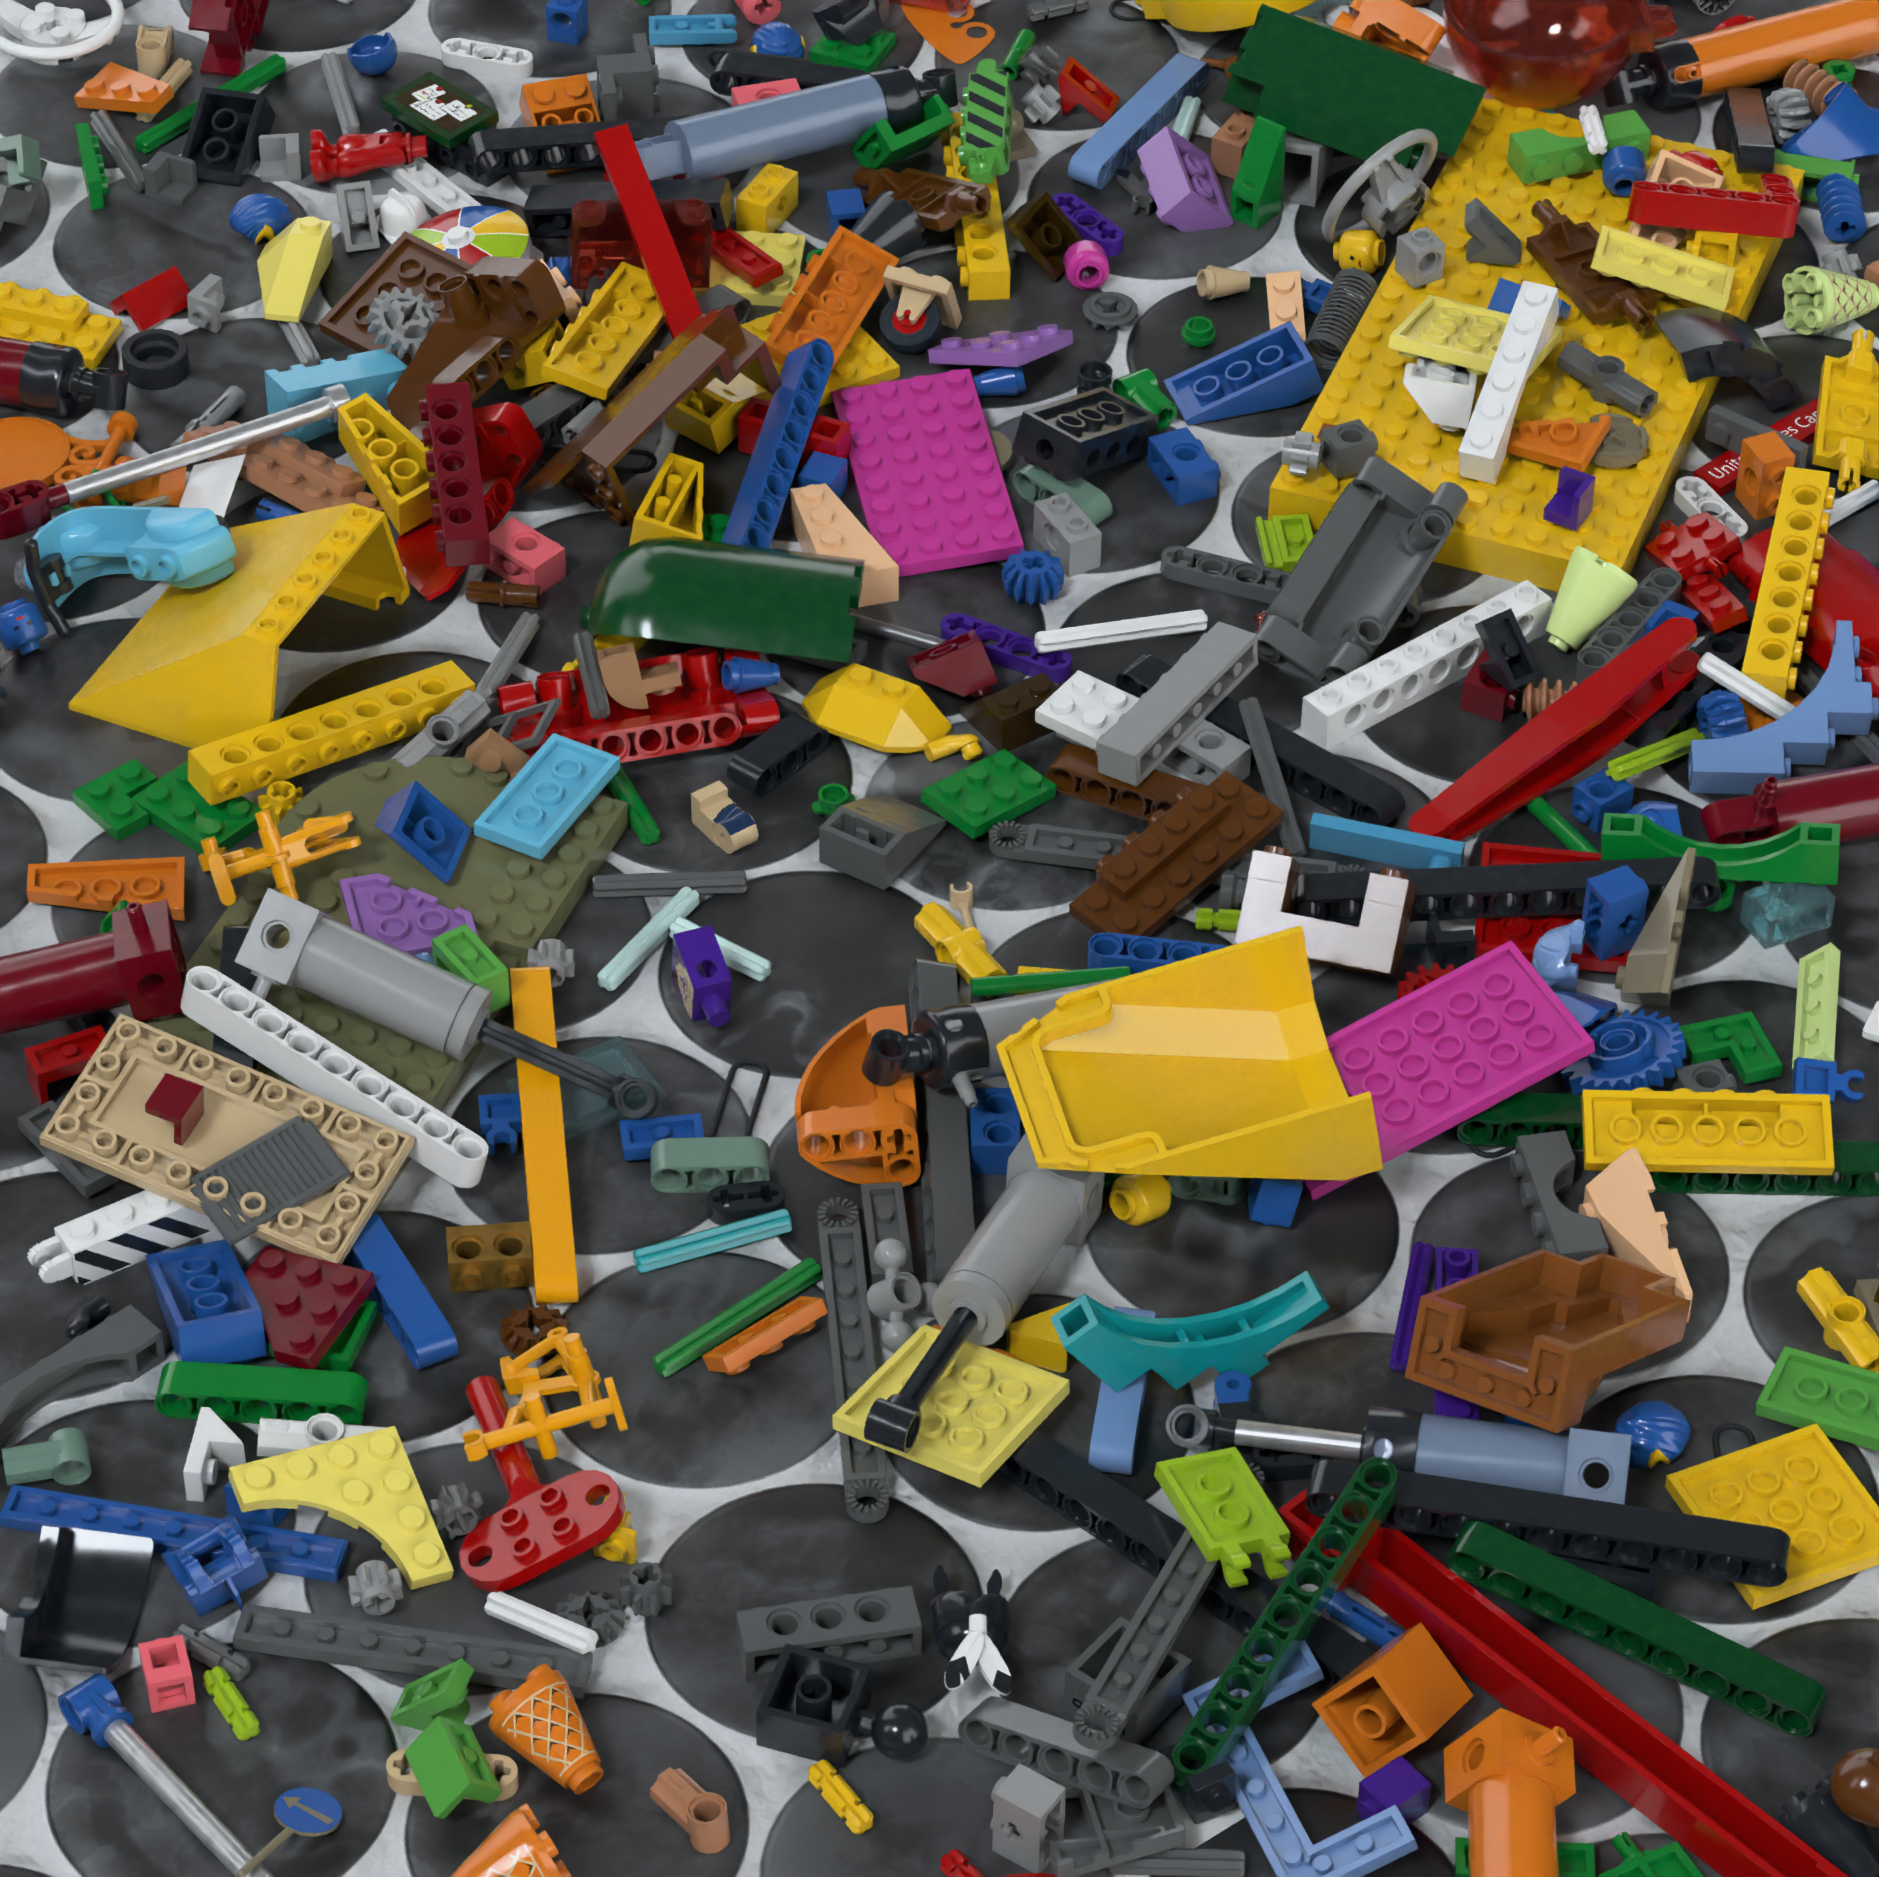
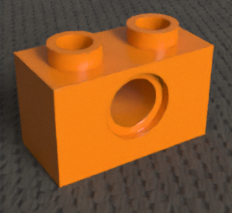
M1775 431L1742 440L1735 497L1755 521L1776 515L1786 466L1794 467L1795 454Z

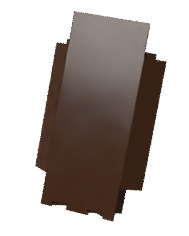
M731 304L726 305L722 310L720 308L711 310L707 315L704 313L700 314L522 489L528 493H533L554 487L560 482L570 491L573 488L579 491L584 500L592 507L596 508L599 505L604 508L607 515L615 523L620 525L624 522L632 527L635 514L613 466L692 389L700 393L715 377L728 385L741 373L773 394L782 383L766 343L740 326Z

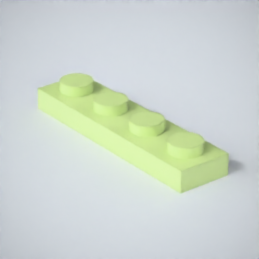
M1831 942L1799 959L1792 1069L1797 1057L1834 1062L1841 951Z

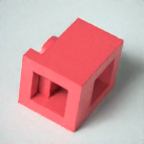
M183 1634L168 1638H158L138 1644L151 1713L196 1704L193 1676Z

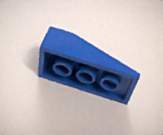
M1291 321L1164 380L1168 392L1187 425L1295 405L1322 392L1324 388L1315 362Z
M225 1239L145 1255L149 1273L178 1361L245 1364L253 1361L256 1357L267 1355L262 1310L232 1248Z

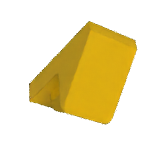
M1070 1303L1011 1323L1007 1328L1006 1352L1016 1355L1017 1360L1059 1373H1066L1067 1350L1063 1347L1050 1318Z

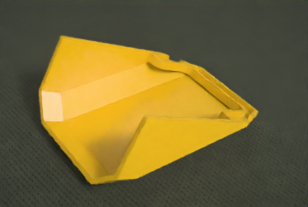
M1301 925L1064 994L1055 1001L1056 1008L1040 1020L1032 1018L1022 1026L1019 1032L1009 1035L996 1045L1038 1168L1141 1175L1344 1181L1383 1169L1371 1093L1369 1091L1348 1097L1329 1051L1315 1003L1304 932Z

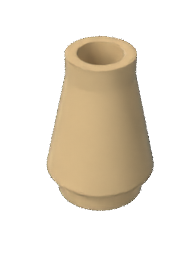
M1208 265L1206 269H1200L1197 275L1198 293L1209 300L1239 292H1248L1250 289V275L1247 271H1236Z

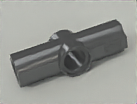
M1575 341L1565 345L1562 353L1558 356L1557 367L1590 386V396L1595 401L1600 403L1615 402L1641 419L1650 414L1651 409L1657 403L1658 393L1625 373L1624 362L1615 356L1599 357Z

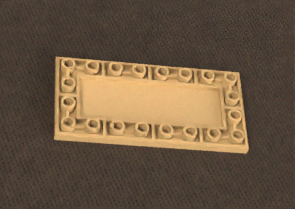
M121 1013L39 1137L40 1145L207 1216L199 1202H202L198 1197L193 1196L190 1191L192 1187L196 1186L195 1183L192 1184L190 1182L192 1176L297 1115L300 1116L303 1123L311 1120L349 1170L351 1176L301 1206L283 1209L279 1213L277 1220L257 1226L259 1229L251 1235L290 1252L342 1264L414 1146V1136ZM166 1073L204 1086V1114L183 1146L174 1143V1123L145 1112V1103ZM220 1176L209 1177L203 1184V1193L208 1199L219 1202L227 1196L228 1183ZM211 1183H221L224 1186V1189L217 1194L208 1191ZM258 1192L246 1193L239 1202L242 1212L250 1218L260 1216L266 1209L265 1198ZM255 1198L261 1205L259 1208L252 1210L245 1206V1202ZM223 1208L225 1213L230 1215L229 1212ZM238 1215L243 1222H246L242 1216Z

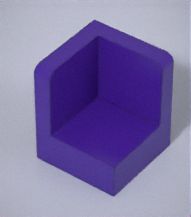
M1563 466L1559 471L1557 493L1544 507L1543 519L1577 531L1592 512L1596 477Z

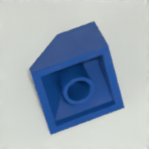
M417 780L386 799L375 823V826L444 884L450 881L472 830Z

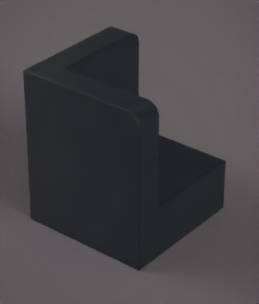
M1428 912L1426 943L1432 965L1437 962L1440 969H1446L1449 964H1453L1455 970L1474 960L1476 940L1473 929L1442 932L1437 912Z

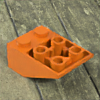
M587 73L522 85L519 107L525 127L601 122ZM583 168L545 170L547 175Z

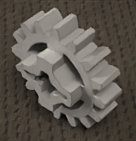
M393 287L390 294L383 290L378 298H374L369 307L366 321L371 324L367 331L368 333L377 334L374 341L375 344L384 343L387 345L385 348L386 353H390L394 349L397 351L398 358L402 359L405 353H409L413 359L440 314L432 312L435 303L429 302L426 304L423 301V293L415 297L412 295L411 288L408 287L405 293H401L397 287Z

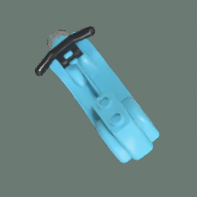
M163 495L137 502L132 506H90L60 514L47 524L39 527L38 532L32 538L24 541V556L20 557L16 562L14 579L21 590L35 592L42 611L60 637H68L71 633V627L58 607L83 583L104 575L133 574L139 580L166 581L176 588L200 587L219 581L234 573L235 566L232 559L236 557L237 552L228 525L222 516L215 515L212 510L207 508L160 507L170 502L168 495Z

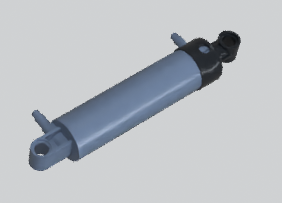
M894 65L865 72L856 77L669 121L665 126L664 135L635 141V145L650 181L673 175L677 180L704 179L766 165L767 163H774L856 143L874 123L884 118L887 119L895 134L902 133L920 124L922 106L932 96L939 94L942 101L949 108L958 105L955 70L950 68L928 70L922 73V80L914 78L911 71L905 66Z

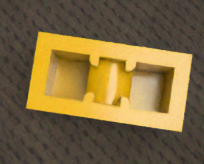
M767 163L736 197L737 231L774 233L798 206V172L784 168L781 165Z

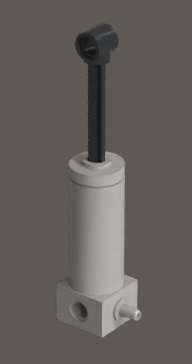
M269 887L234 961L251 969V974L258 976L251 992L265 1000L272 983L278 986L282 983L297 990H304L458 1061L464 1060L470 1049L481 1041L607 1098L608 1106L619 1110L622 1114L632 1119L648 1118L658 1108V1091L650 1082L630 1076L624 1072L619 1077L489 1019L491 1014L489 1008L493 998L492 990L476 985L472 981L332 919V916ZM288 930L290 934L289 942L283 948H279L278 938L282 932ZM634 1088H643L647 1093V1103L639 1110H632L627 1104V1095Z
M1026 1133L1008 1158L1005 1190L934 1292L931 1301L933 1314L940 1327L943 1328L899 1394H893L886 1400L882 1398L875 1400L865 1422L864 1437L866 1440L905 1453L911 1450L921 1426L922 1415L920 1407L964 1342L967 1341L980 1346L994 1344L1003 1336L1063 1244L1068 1243L1077 1247L1081 1245L1101 1214L1105 1172L1038 1168Z

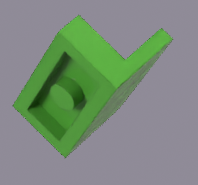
M437 1716L405 1751V1756L436 1818L445 1819L465 1797L492 1804L502 1793L473 1730L468 1724Z

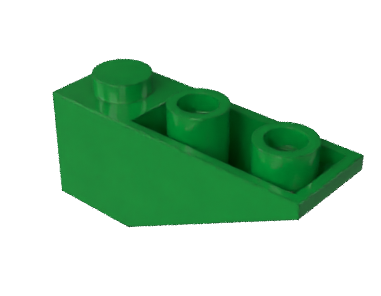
M1260 115L1255 119L1232 187L1230 209L1233 219L1256 230L1281 212L1287 130L1286 127Z

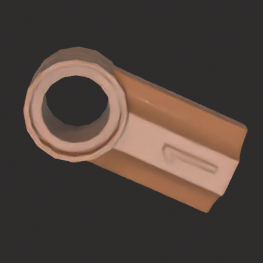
M669 1767L660 1773L656 1782L650 1788L651 1799L689 1834L690 1843L695 1850L706 1854L717 1853L723 1850L731 1839L727 1803L724 1798L717 1793L706 1792L681 1768L672 1769Z

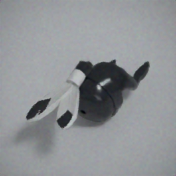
M943 1565L937 1566L933 1576L935 1595L929 1604V1610L933 1619L935 1644L939 1648V1652L950 1661L944 1675L945 1687L948 1690H956L961 1687L971 1675L974 1667L979 1666L989 1686L1000 1695H1008L1011 1692L1012 1679L1000 1653L1008 1641L1010 1609L1008 1601L1000 1594L1002 1577L999 1570L995 1569L988 1580L987 1594L975 1599L964 1591H947L949 1586L948 1577L943 1569Z

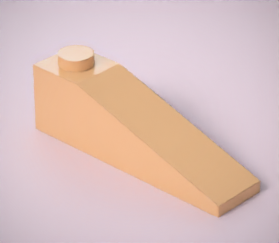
M1637 1148L1627 1149L1585 1186L1583 1204L1579 1205V1214L1598 1218L1609 1247L1608 1255L1676 1278L1673 1295L1691 1301L1686 1321L1689 1322L1693 1297L1689 1280L1677 1248H1668L1669 1241L1666 1229L1668 1222L1664 1211L1655 1212L1649 1193H1653L1656 1189L1652 1177Z

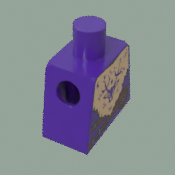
M708 925L673 934L671 982L690 1020L700 1021L707 1019L712 1027L726 1024L731 1019L729 1010L732 981L712 926Z

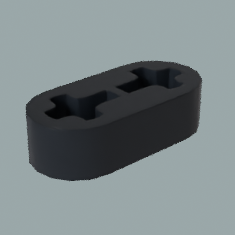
M764 1180L721 1185L710 1190L707 1195V1215L713 1223L718 1225H725L782 1208L785 1209V1191L780 1184L773 1181ZM764 1199H769L770 1202H764ZM722 1204H728L729 1207H723Z
M1254 1447L1252 1463H1254V1467L1259 1466L1260 1471H1263L1265 1481H1289L1309 1479L1312 1466L1316 1462L1333 1460V1457L1316 1455L1317 1459H1312L1311 1454ZM1268 1457H1273L1275 1462H1269Z

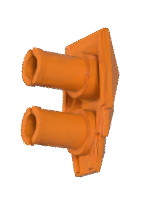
M121 456L117 458L114 465L99 467L98 470L101 471L134 459L130 456ZM187 465L111 491L113 495L117 496L116 499L133 502V504L168 495L170 502L160 507H179L185 491Z

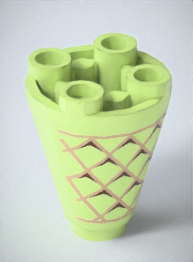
M1811 265L1796 268L1793 273H1787L1782 280V287L1785 292L1784 324L1788 329H1795L1803 335L1820 333L1868 314L1879 305V289L1876 284Z

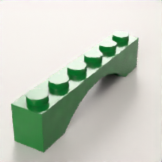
M1604 813L1601 834V861L1683 857L1688 847L1696 848V856L1713 859L1717 865L1719 879H1728L1735 882H1745L1747 880L1769 881L1774 884L1789 882L1809 883L1814 886L1837 885L1841 824L1800 822L1789 830L1764 840L1744 844H1715L1699 842L1679 836L1657 825L1642 814Z

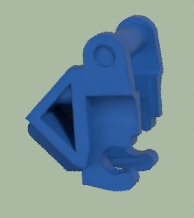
M231 1514L222 1518L224 1523L174 1552L167 1550L161 1554L166 1567L175 1578L199 1618L230 1599L234 1600L242 1612L244 1605L239 1594L269 1577L258 1550L247 1541L235 1517ZM222 1544L224 1555L201 1567L197 1558Z

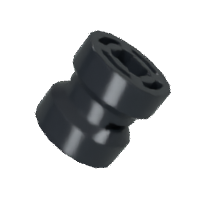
M1097 360L1082 363L1078 367L1077 381L1079 386L1077 387V394L1102 386L1112 391L1109 386L1112 383L1111 366Z

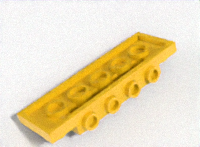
M621 262L600 290L595 289L589 305L581 307L576 322L574 324L569 323L562 340L554 342L550 355L542 364L541 377L552 380L558 385L567 386L586 393L590 397L607 400L665 322L644 269Z
M13 281L0 283V336L31 342L41 341L78 348L83 355L85 367L93 371V369L98 367L123 331L121 319L90 313L89 303L76 294L63 297L52 294L46 288L30 290L21 288Z
M1646 1087L1635 1088L1631 1091L1583 1090L1584 1170L1603 1171L1627 1149L1636 1147L1649 1172L1833 1175L1835 1166L1830 1095L1777 1094L1771 1090H1760L1755 1093H1736L1730 1089H1720L1714 1092H1694L1688 1088H1680L1674 1091H1653Z

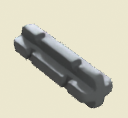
M1043 0V4H1040V1L1029 3L1026 13L1031 22H1038L1044 20L1045 16L1047 19L1072 14V10H1075V13L1086 11L1089 8V0Z
M187 1623L181 1624L174 1631L172 1637L183 1634L187 1654L192 1652L191 1657L212 1669L215 1666L223 1667L230 1676V1679L236 1682H242L246 1675H249L251 1660L237 1651L232 1654V1648L205 1633L198 1635L200 1630Z

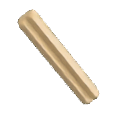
M178 58L159 81L170 84L174 94L193 72L190 67L192 65L191 61ZM135 112L137 114L135 118L139 122L142 120L145 123L151 122L157 115V113Z

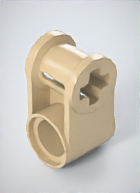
M139 25L135 42L138 72L154 79L160 78L167 72L171 55L174 52V28L172 25H167L166 28H146L145 25Z

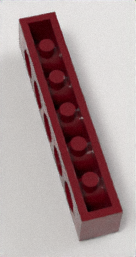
M469 382L425 385V400H419L420 421H427L428 425L422 426L424 447H431V451L425 452L427 473H434V477L429 478L430 500L437 499L438 504H432L433 525L441 526V530H435L437 553L444 552L446 567L490 564V539Z

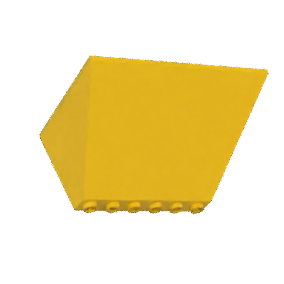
M348 503L229 528L237 552L236 557L232 559L235 572L219 581L200 587L183 589L170 585L68 703L69 710L192 749L272 722L274 720L279 646L321 595L375 611L379 609L380 600L383 598L394 597L395 603L402 605L409 597L410 588L385 512Z

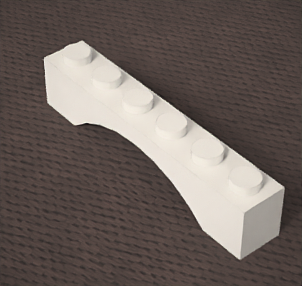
M1523 280L1458 451L1461 477L1495 484L1506 455L1512 425L1525 383L1538 354L1544 345L1548 343L1559 315L1558 288Z

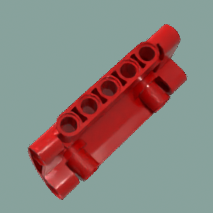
M1773 527L1763 530L1743 542V548L1728 556L1725 562L1728 565L1729 572L1749 589L1748 599L1757 603ZM1829 532L1827 535L1820 534V538H1825L1822 560L1815 559L1814 562L1820 564L1818 581L1816 586H1809V589H1814L1811 612L1804 611L1803 614L1809 615L1806 637H1799L1798 641H1803V650L1826 671L1831 660L1832 642L1837 620L1852 621L1853 636H1859L1860 640L1858 659L1854 658L1855 666H1861V682H1871L1872 697H1876L1879 700V571L1858 551L1842 546Z
M710 647L638 659L640 670L677 661L682 685L675 687V691L666 695L656 696L653 692L646 694L649 706L647 709L625 707L616 702L606 690L611 714L608 718H600L599 720H594L590 716L579 669L553 671L538 675L535 682L536 693L531 681L497 686L500 715L555 698L561 699V705L539 745L521 750L531 758L553 733L620 757V763L726 746L740 738L762 735L780 721L777 702L765 687L739 694H734L732 690L727 691L723 687L721 670L724 661L731 660L734 656L760 661L759 653L753 651L721 650V663H718L717 649ZM545 711L518 719L507 740L514 742L531 737Z

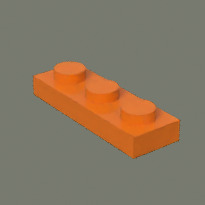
M800 1296L702 1355L708 1371L723 1372L727 1375L738 1374L746 1370L750 1366L749 1361L756 1356L767 1355L779 1350L783 1346L782 1341L784 1339L813 1329L816 1326L815 1321L827 1314L828 1311L822 1298Z

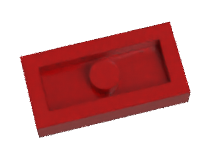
M175 265L111 301L109 306L115 316L127 310L139 332H142L187 308V294L191 291Z

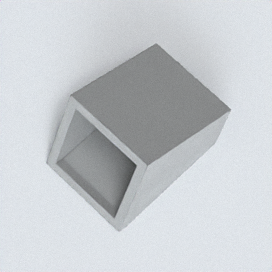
M1286 131L1283 202L1316 206L1333 162L1334 148Z

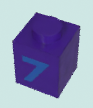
M1400 1755L1359 1782L1357 1811L1361 1819L1365 1820L1396 1805L1408 1826L1428 1813L1431 1783Z

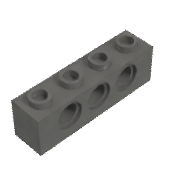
M912 1585L736 1611L737 1643L746 1681L770 1678L786 1643L859 1663L922 1655V1624Z

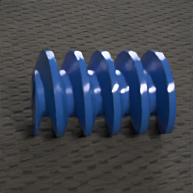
M1835 172L1825 176L1820 180L1816 188L1824 234L1828 239L1838 243L1855 241L1864 234L1867 225L1859 187L1853 180L1840 173Z

